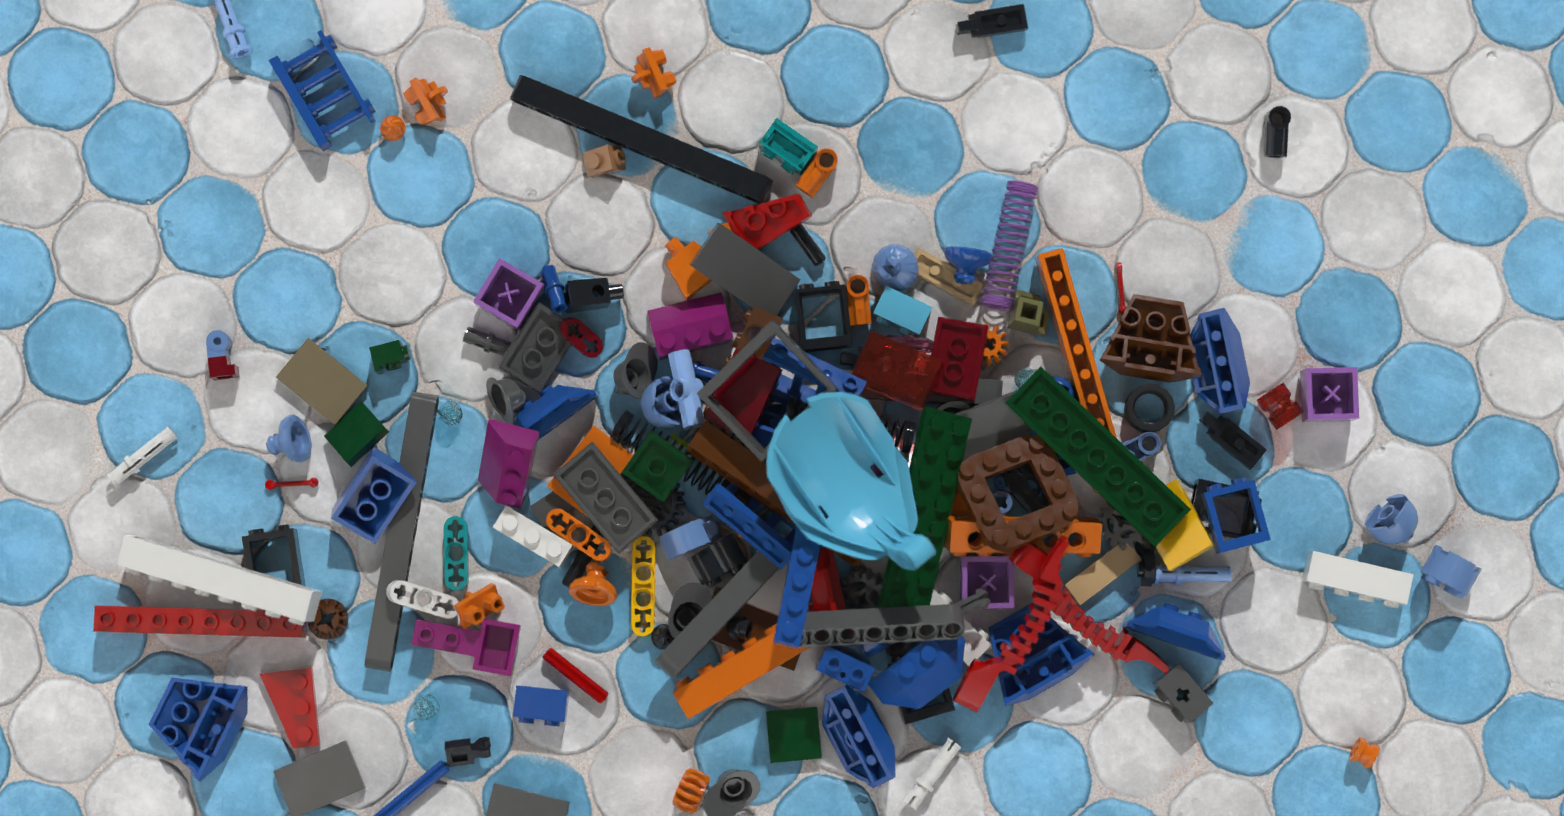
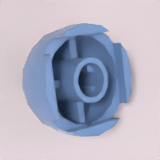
M665 376L653 381L644 389L640 400L643 416L650 424L658 428L669 429L682 424L678 401H674L670 395V384L673 381V377Z
M1397 494L1386 499L1388 503L1382 508L1379 504L1374 507L1365 521L1366 529L1379 542L1388 545L1409 541L1413 537L1418 524V514L1414 505L1404 494Z

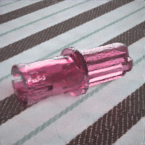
M888 334L884 339V346H886L885 349L887 351H903L905 354H911L912 352L930 353L934 345L933 341L929 338L914 337L912 334H906L905 336Z

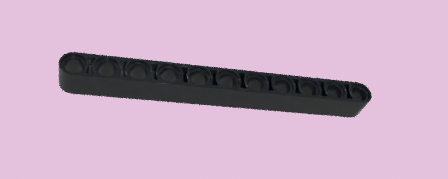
M519 75L509 98L526 108L758 204L765 202L773 180L765 175L527 76Z

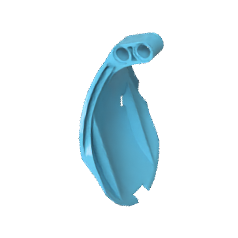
M844 392L821 393L806 398L809 408L800 413L791 422L788 416L785 415L776 427L768 447L767 477L787 514L808 540L864 560H876L887 555L901 568L916 570L935 555L936 551L926 537L913 534L917 527L918 517L909 465L895 447L893 438L868 400ZM874 463L883 473L879 478L870 469V466ZM818 506H820L824 510V512L827 514V518H825L824 514L820 511Z

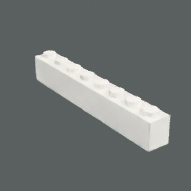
M137 535L124 536L117 565L125 567L126 573L140 575L142 572L149 575V580L163 583L165 579L172 582V587L186 590L188 586L194 588V593L210 597L211 593L217 595L218 600L221 602L233 604L234 601L242 603V608L257 611V608L266 610L265 615L280 618L281 615L289 617V622L298 625H304V622H314L322 591Z

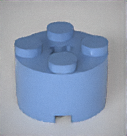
M1435 545L1420 572L1423 573L1421 579L1438 587L1443 584L1445 585L1443 589L1445 592L1463 599L1464 595L1467 596L1482 569L1451 551L1448 553L1442 547Z

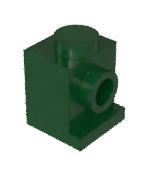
M400 340L369 347L374 369L378 375L384 374L383 368H386L387 371L402 368V363L411 360L408 346H403Z

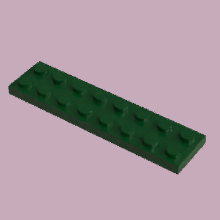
M1041 366L1005 403L1019 419L1154 547L1191 510Z
M923 406L909 466L918 517L917 527L913 534L926 537L933 545L936 554L916 570L903 569L889 557L877 608L930 605L947 532V520L951 514L957 488V475L963 461L972 422L971 418Z

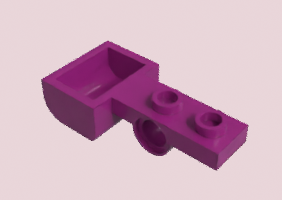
M416 619L411 645L475 656L473 670L512 676L521 625L484 619L481 622L480 631Z

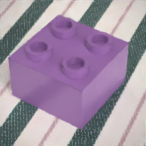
M499 258L473 303L519 331L536 302H538L543 294L545 285Z
M1357 367L1306 368L1300 371L1302 422H1336L1359 419Z
M1010 556L960 557V601L976 594L975 590L982 589L988 593L983 599L989 598L991 601L987 609H1013L1014 564L1008 559Z

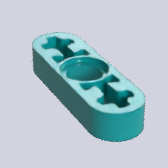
M459 516L448 518L444 524V579L446 586L454 591L465 589L469 583L468 524ZM454 521H458V524L463 526V530L458 531V539L464 538V543H449V538L454 539V532L449 530V526L454 525ZM454 546H459L463 549L464 555L459 561H453L449 556V551ZM449 564H464V569L459 568V576L464 577V581L459 582L457 587H455V583L450 582V577L455 575V568L449 569Z

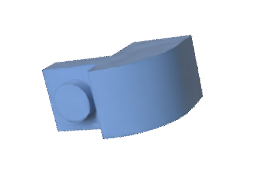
M712 514L682 525L658 538L669 561L718 541L723 536Z

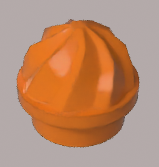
M388 116L381 122L380 131L385 139L397 141L404 136L406 126L400 117Z

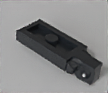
M1024 4L975 11L974 14L968 15V20L957 22V34L971 33L972 38H983L1027 31L1028 24Z
M1207 411L1199 419L1208 428L1206 434L1210 436V439L1248 470H1251L1266 452V449L1229 418H1224L1221 415L1215 418Z

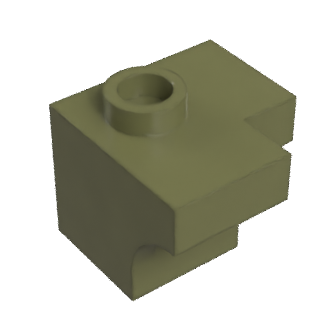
M1016 290V293L1013 294V307L1010 310L1007 328L1044 337L1047 331L1050 311L1043 308L1044 302L1040 301L1041 296Z

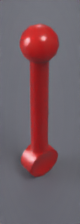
M1119 262L1116 263L1120 300L1118 312L1123 315L1126 306L1122 263Z
M314 477L304 481L275 482L267 480L265 487L268 490H273L275 487L306 485L314 488L318 486L319 481Z

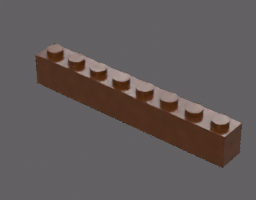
M705 421L689 443L685 452L796 527V524L787 514L767 477V460L765 459L761 462L754 453L745 448V444L736 437L730 438L723 433L724 430L719 425L713 422L710 424ZM829 549L855 568L863 560Z

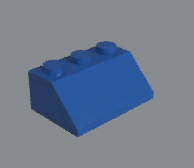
M373 447L332 508L331 519L376 544L417 483V480L395 459Z

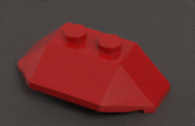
M824 546L818 554L810 594L812 604L808 605L809 612L846 610L834 554Z

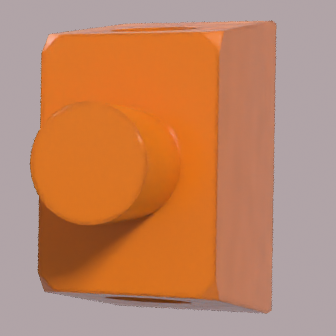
M677 237L672 238L666 243L665 248L673 256L666 262V266L684 298L688 301L712 282L708 277L689 265L701 246L692 241L684 247Z

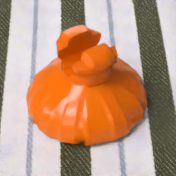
M589 562L586 565V576L577 578L570 584L569 594L576 601L587 605L606 606L613 604L617 599V591L606 580L609 572L599 562Z

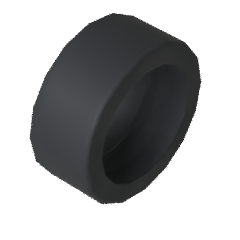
M1146 384L1139 386L1129 394L1125 401L1124 413L1126 420L1132 428L1143 433H1154L1170 423L1174 415L1175 406L1172 396L1166 389L1159 385ZM1154 394L1161 399L1164 405V414L1159 421L1148 424L1138 419L1134 407L1135 402L1140 396Z

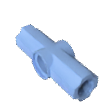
M674 351L668 354L673 381L670 384L671 398L674 401H678L684 430L701 428L705 420L700 401L701 398L697 393L704 387L703 383L695 377L690 351Z

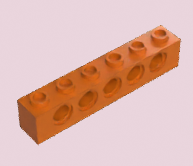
M950 516L948 518L944 547L952 555L966 556L967 552H975L979 556H992V553H1002L1003 556L1011 555L996 551L988 545L985 547L980 540L981 534L972 516ZM1004 517L1006 523L1009 522V521H1012V520H1014V519L1019 518V517ZM1076 517L1066 532L1053 534L1051 540L1045 543L1043 539L1032 543L1046 553H1049L1061 535L1069 538L1071 534L1077 533L1076 540L1069 543L1062 557H1066L1067 553H1076L1080 557H1091L1092 554H1100L1102 523L1093 517ZM972 532H978L977 538L972 542H968V536Z

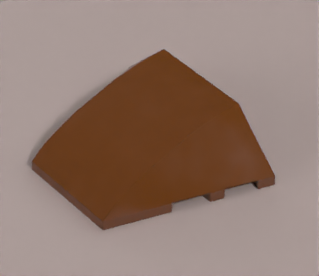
M1133 294L1100 361L1120 375L1168 383L1202 376L1195 356L1196 350L1190 336L1191 330L1184 302Z

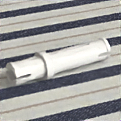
M167 426L134 454L124 457L125 461L110 473H107L108 478L118 487L120 483L134 472L136 474L140 472V468L173 441L177 440L178 437Z
M947 739L922 776L916 778L915 781L917 783L906 798L903 799V802L910 805L914 810L918 809V806L928 792L932 793L934 790L933 785L961 749L957 743L954 744L953 740Z

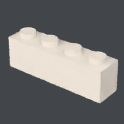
M1310 551L1307 554L1302 582L1309 583L1308 588L1323 591L1324 587L1334 589L1333 594L1348 597L1349 593L1359 595L1358 600L1373 603L1374 599L1384 601L1383 606L1398 609L1399 605L1408 604L1414 574Z

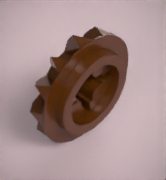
M326 598L320 600L314 622H307L309 630L320 639L330 640L339 637L348 625L346 608L342 603L334 599ZM321 610L328 615L337 613L331 619L333 629L326 623L318 625L323 619Z

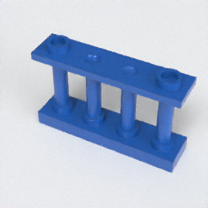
M322 30L317 33L322 42L288 62L287 60L282 62L278 56L268 61L322 151H325L332 147L328 139L332 138L331 135L364 115L367 116L371 123L375 122L372 114L376 111L369 99L365 101L362 99L334 51L338 47L331 35L325 36ZM324 52H329L335 62L333 65L302 83L299 81L294 83L290 76L294 73L293 70ZM341 72L348 85L315 104L310 103L307 105L303 96L306 95L308 90ZM354 94L360 107L327 126L324 124L320 126L315 119L319 116L318 113Z
M773 338L762 359L795 375L791 379L781 374L770 398L787 406L790 395L797 397L796 404L801 397L802 413L807 401L806 398L821 394L827 388L782 341ZM806 353L839 387L836 392L849 393L860 397L867 381ZM806 379L817 384V389L814 390L802 384L803 380Z
M718 483L702 504L782 570L790 560L796 527L772 510L770 511L773 514L764 522L753 512L761 504L752 497L744 505L733 496L739 490L738 487L731 483L724 488ZM780 520L792 529L786 538L773 529Z

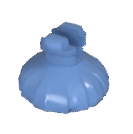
M890 244L881 248L874 256L872 274L882 288L888 286L897 291H903L908 289L917 279L919 272L918 261L909 248L900 244Z
M295 414L286 416L279 425L278 434L276 433L268 437L266 442L268 452H271L273 455L284 452L290 460L299 463L308 460L311 455L312 443L309 430L304 421Z

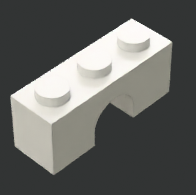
M507 505L493 526L494 529L562 568L574 548L572 544Z

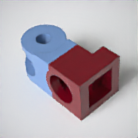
M221 330L212 331L206 338L210 378L214 381L239 378V367L231 364V338Z

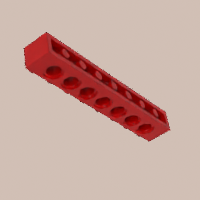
M95 606L93 632L307 638V622H304V625L289 622V617L281 615L280 618L265 615L266 610Z

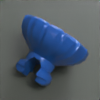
M956 246L944 248L945 258L956 267L954 279L959 284H971L975 281V270L988 265L992 259L990 252L980 249Z

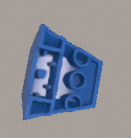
M1030 604L988 627L994 657L1002 655V650L1000 649L1002 642L1011 646L1012 641L1010 637L1012 633L1017 636L1020 635L1018 630L1020 624L1025 626L1027 623L1024 620L1026 614L1031 615ZM1050 618L1049 622H1044L1045 629L1043 633H1038L1039 638L1037 642L1031 644L1032 650L1030 653L1024 655L1025 660L1023 664H1016L1017 671L1015 675L1007 671H1002L998 674L1005 706L1030 700L1072 676L1095 653L1083 646L1072 634L1066 632L1055 620Z
M171 678L148 725L180 757L179 760L188 766L194 773V777L198 781H202L225 760L248 714V687Z

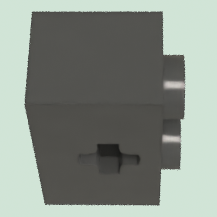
M1180 664L1173 665L1167 674L1164 673L1153 683L1157 688L1154 690V693L1163 703L1166 701L1170 703L1173 707L1171 712L1179 722L1183 720L1186 723L1193 722L1213 704L1211 699ZM1176 690H1185L1184 697L1186 700H1177L1178 693Z

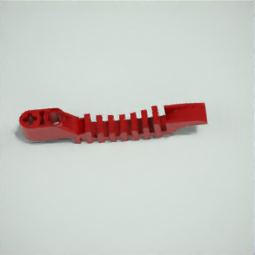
M1061 535L1047 555L1039 571V574H1041L1040 579L1051 582L1053 585L1036 578L1033 579V590L1036 591H1033L1031 595L1034 599L1033 603L1029 606L1031 615L1026 614L1024 620L1027 623L1025 626L1020 624L1018 628L1020 635L1017 636L1012 633L1010 637L1012 641L1011 646L1002 642L1000 646L1002 650L1001 656L985 661H980L976 658L972 660L954 694V702L977 713L998 674L1002 671H1007L1015 675L1017 671L1016 664H1023L1025 660L1024 655L1030 653L1032 650L1031 644L1036 643L1039 638L1038 633H1043L1045 629L1044 622H1049L1051 618L1050 611H1055L1057 606L1056 599L1060 600L1062 596L1061 588L1063 583L1059 575V563L1070 543L1067 541L1068 537Z
M1034 543L1017 548L1008 558L1014 565L1032 578L1053 585L1051 582L1040 579L1041 574H1039V571L1048 553ZM1059 563V571H1060L1063 566H1062V564ZM1065 588L1063 589L1060 600L1056 599L1057 606L1053 613L1057 616L1060 615L1062 620L1070 624L1073 630L1079 631L1085 639L1089 638L1090 642L1096 647L1099 645L1100 649L1106 654L1109 652L1115 660L1121 659L1126 663L1133 660H1144L1153 664L1165 674L1168 673L1170 668L1166 662L1149 646L1136 637L1128 635V630L1122 628L1118 634L1116 633V628L1111 625L1106 630L1104 624L1100 621L1098 624L1094 623V618L1091 616L1087 617L1084 615L1085 611L1076 606L1077 602L1069 595L1070 591Z

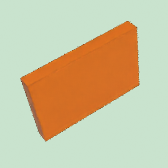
M593 425L564 463L565 465L591 442H594L621 475L633 454ZM554 477L547 487L587 517Z

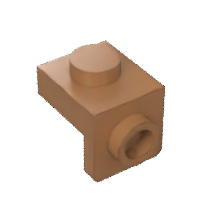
M607 144L583 152L588 177H596L612 171L621 172L626 170L625 154L621 146Z

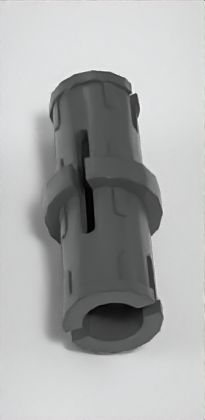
M469 326L463 337L464 343L482 348L484 352H493L502 356L511 344L509 341L495 337L496 334L483 333Z

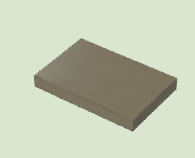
M307 338L276 376L278 380L334 425L345 416L368 388L367 384L309 338Z

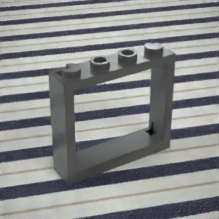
M770 321L697 393L761 462L767 458L769 445L764 448L713 395L759 349L776 335L827 388L823 393L836 392L839 389L775 321Z

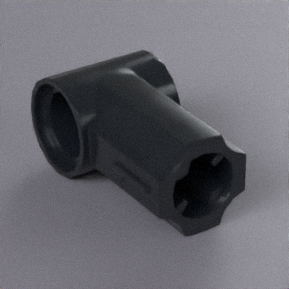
M1276 106L1268 111L1264 117V157H1287L1288 128L1291 121V113L1286 107ZM1273 113H1278L1282 116V125H1277L1273 122Z

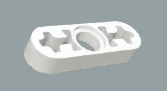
M401 580L392 581L387 587V597L393 603L446 619L454 618L458 614L454 605L459 601L453 596ZM402 585L401 590L412 594L410 598L399 596L397 599L394 589L400 588ZM422 592H426L429 595V603L425 607H421L417 603V597ZM449 600L452 610L445 613L444 608L435 606L436 601L447 603Z

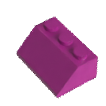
M721 292L648 310L660 360L669 358L668 354L674 351L689 350L691 353L734 342Z
M489 418L478 481L496 503L521 509L529 489L539 432Z

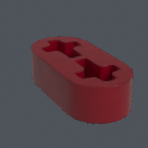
M569 317L561 322L560 334L577 351L590 358L601 354L603 350L601 339L582 321ZM568 324H577L575 330L580 334L578 337L572 333L567 334L569 332ZM584 338L590 342L595 341L593 344L595 347L594 351H586L588 346L582 341Z

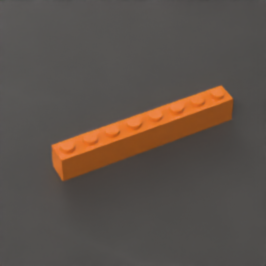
M1061 248L1038 254L1035 259L1069 381L1075 389V399L1116 437L1064 250Z

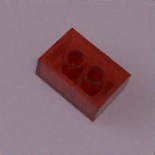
M870 331L852 375L867 381L865 388L922 411L923 406L926 407L944 364L939 358Z

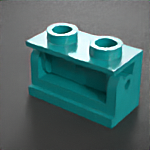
M778 118L774 120L767 130L762 141H759L760 152L770 160L775 158L782 163L781 167L792 175L794 173L801 175L818 151L817 145Z

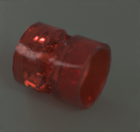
M1284 382L1256 400L1263 412H1269L1268 419L1275 430L1304 412L1296 400L1290 399L1292 393Z

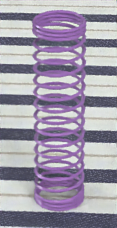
M1009 180L1006 186L1009 192L1004 194L1008 200L1003 201V205L1006 208L1001 209L1004 216L999 218L1002 224L997 226L1000 232H997L995 235L999 239L994 241L997 247L992 249L993 253L996 254L992 258L1002 257L1022 262L1021 258L1001 255L994 250L1002 249L1024 254L1025 252L1022 250L1003 247L996 242H1008L1014 245L1026 246L1024 242L1004 239L998 236V234L1028 238L1027 235L1022 233L1005 231L1000 226H1010L1021 230H1030V228L1019 224L1007 223L1001 219L1011 218L1027 223L1032 222L1028 218L1011 216L1003 211L1013 210L1028 215L1034 214L1030 210L1012 208L1005 203L1014 202L1034 207V203L1013 200L1007 197V195L1015 194L1029 199H1036L1039 188L1028 182ZM991 259L994 263L988 266L993 271L987 272L988 277L991 279L985 281L990 287L983 289L988 295H983L980 303L989 308L1010 311L1013 307L1011 302L1014 301L1013 298L994 295L986 291V289H997L1008 293H1016V291L993 286L988 281H998L1015 286L1018 284L1009 280L997 279L989 274L1000 273L1018 278L1020 277L1018 274L999 271L991 266L1001 265L1020 270L1021 267L1000 263Z

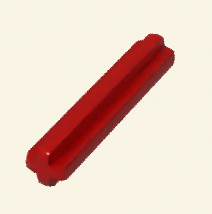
M549 648L542 657L543 660L598 703L605 701L609 695L605 689L554 649Z

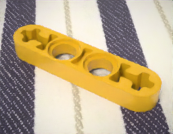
M647 536L639 537L632 545L631 627L635 634L643 637L651 634L655 627L656 547L653 540ZM644 540L647 545L651 546V550L646 552V559L652 558L651 564L648 562L636 563V558L641 559L642 555L641 551L637 550V545H641ZM641 566H647L651 570V576L646 581H641L636 576V571ZM647 592L650 595L651 601L649 605L642 607L637 604L636 596L638 593ZM635 609L642 611L651 609V615L645 614V620L650 623V627L646 628L643 633L640 628L636 627V622L641 621V614L635 615Z

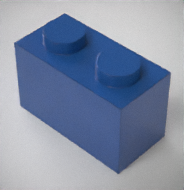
M516 685L513 717H519L518 722L534 724V719L545 720L544 725L560 726V722H566L569 691Z

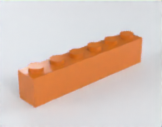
M776 624L764 631L765 636L760 639L750 638L741 644L743 649L734 653L733 650H730L719 657L721 662L712 666L711 663H708L697 670L699 675L690 679L689 676H686L676 682L677 688L672 693L686 717L690 719L810 647L793 648L773 643Z

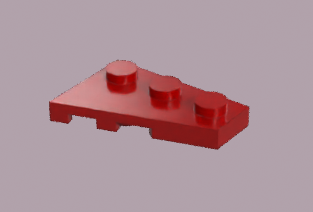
M800 194L747 206L734 211L723 212L732 231L758 250L766 247L812 217Z
M313 668L260 674L292 747L301 748L320 745Z

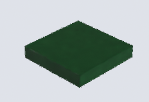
M361 401L324 437L345 462L352 467L389 431Z
M652 430L621 473L658 500L664 502L694 460Z
M817 707L766 711L770 763L822 758Z

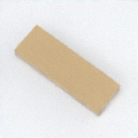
M918 248L915 253L918 261L917 265L919 266L917 277L973 307L986 283L975 279L971 284L956 283L954 279L956 267Z
M1118 544L1064 584V586L1070 591V594L1080 606L1139 562L1141 558L1129 545H1126V549L1123 551Z

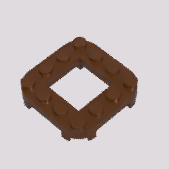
M1038 435L1021 436L968 457L960 466L956 490L962 494L981 534L980 540L985 547L988 545L996 551L1004 552V554L1014 553L1017 548L1058 532L1060 534L1066 532L1079 512L1077 496L1055 452ZM1026 464L1027 467L1031 466L1050 506L1006 523L986 480Z

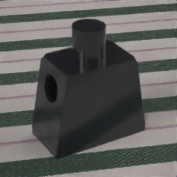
M608 278L567 281L563 290L566 303L568 304L566 314L604 309L610 305L611 300L624 298L622 284L609 285ZM592 291L598 292L600 297L594 296Z

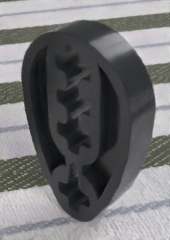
M1025 464L1017 468L1023 476L1014 471L1011 474L1008 472L1002 473L1010 493L1027 512L1032 513L1049 506L1046 496L1039 498L1037 496L1039 491L1033 487L1031 490L1027 488L1028 482L1026 479L1032 480L1034 477L1036 478L1031 466L1027 467Z

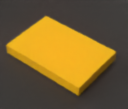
M1174 479L1166 484V486L1191 510L1156 546L1168 570L1171 572L1215 546L1178 479Z

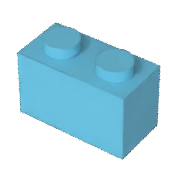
M886 286L872 317L876 318L875 322L886 328L892 325L899 329V334L912 339L913 336L919 337L932 307Z

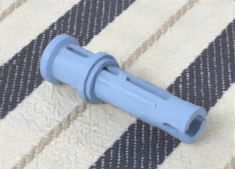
M214 0L224 27L223 38L227 39L231 50L229 53L230 57L241 58L250 54L252 48L246 42L244 36L245 29L238 23L230 0H223V3L222 0Z
M1155 562V580L1153 585H1158L1159 582H1174V585H1180L1183 581L1230 583L1232 576L1231 567L1182 565L1171 572L1166 565H1159L1158 562Z

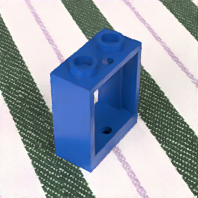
M1246 477L1231 480L1232 486L1222 488L1221 483L1206 487L1207 492L1200 494L1212 540L1215 544L1216 554L1271 540L1254 480L1247 481ZM1247 489L1259 532L1224 541L1212 497Z
M826 646L815 670L864 692L875 668ZM841 672L844 673L843 678L840 677Z

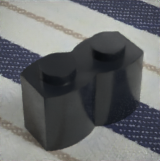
M730 534L689 557L687 561L700 584L708 585L709 588H712L723 581L721 576L730 572L732 576L737 574L744 567L743 564L747 562V559L734 536Z

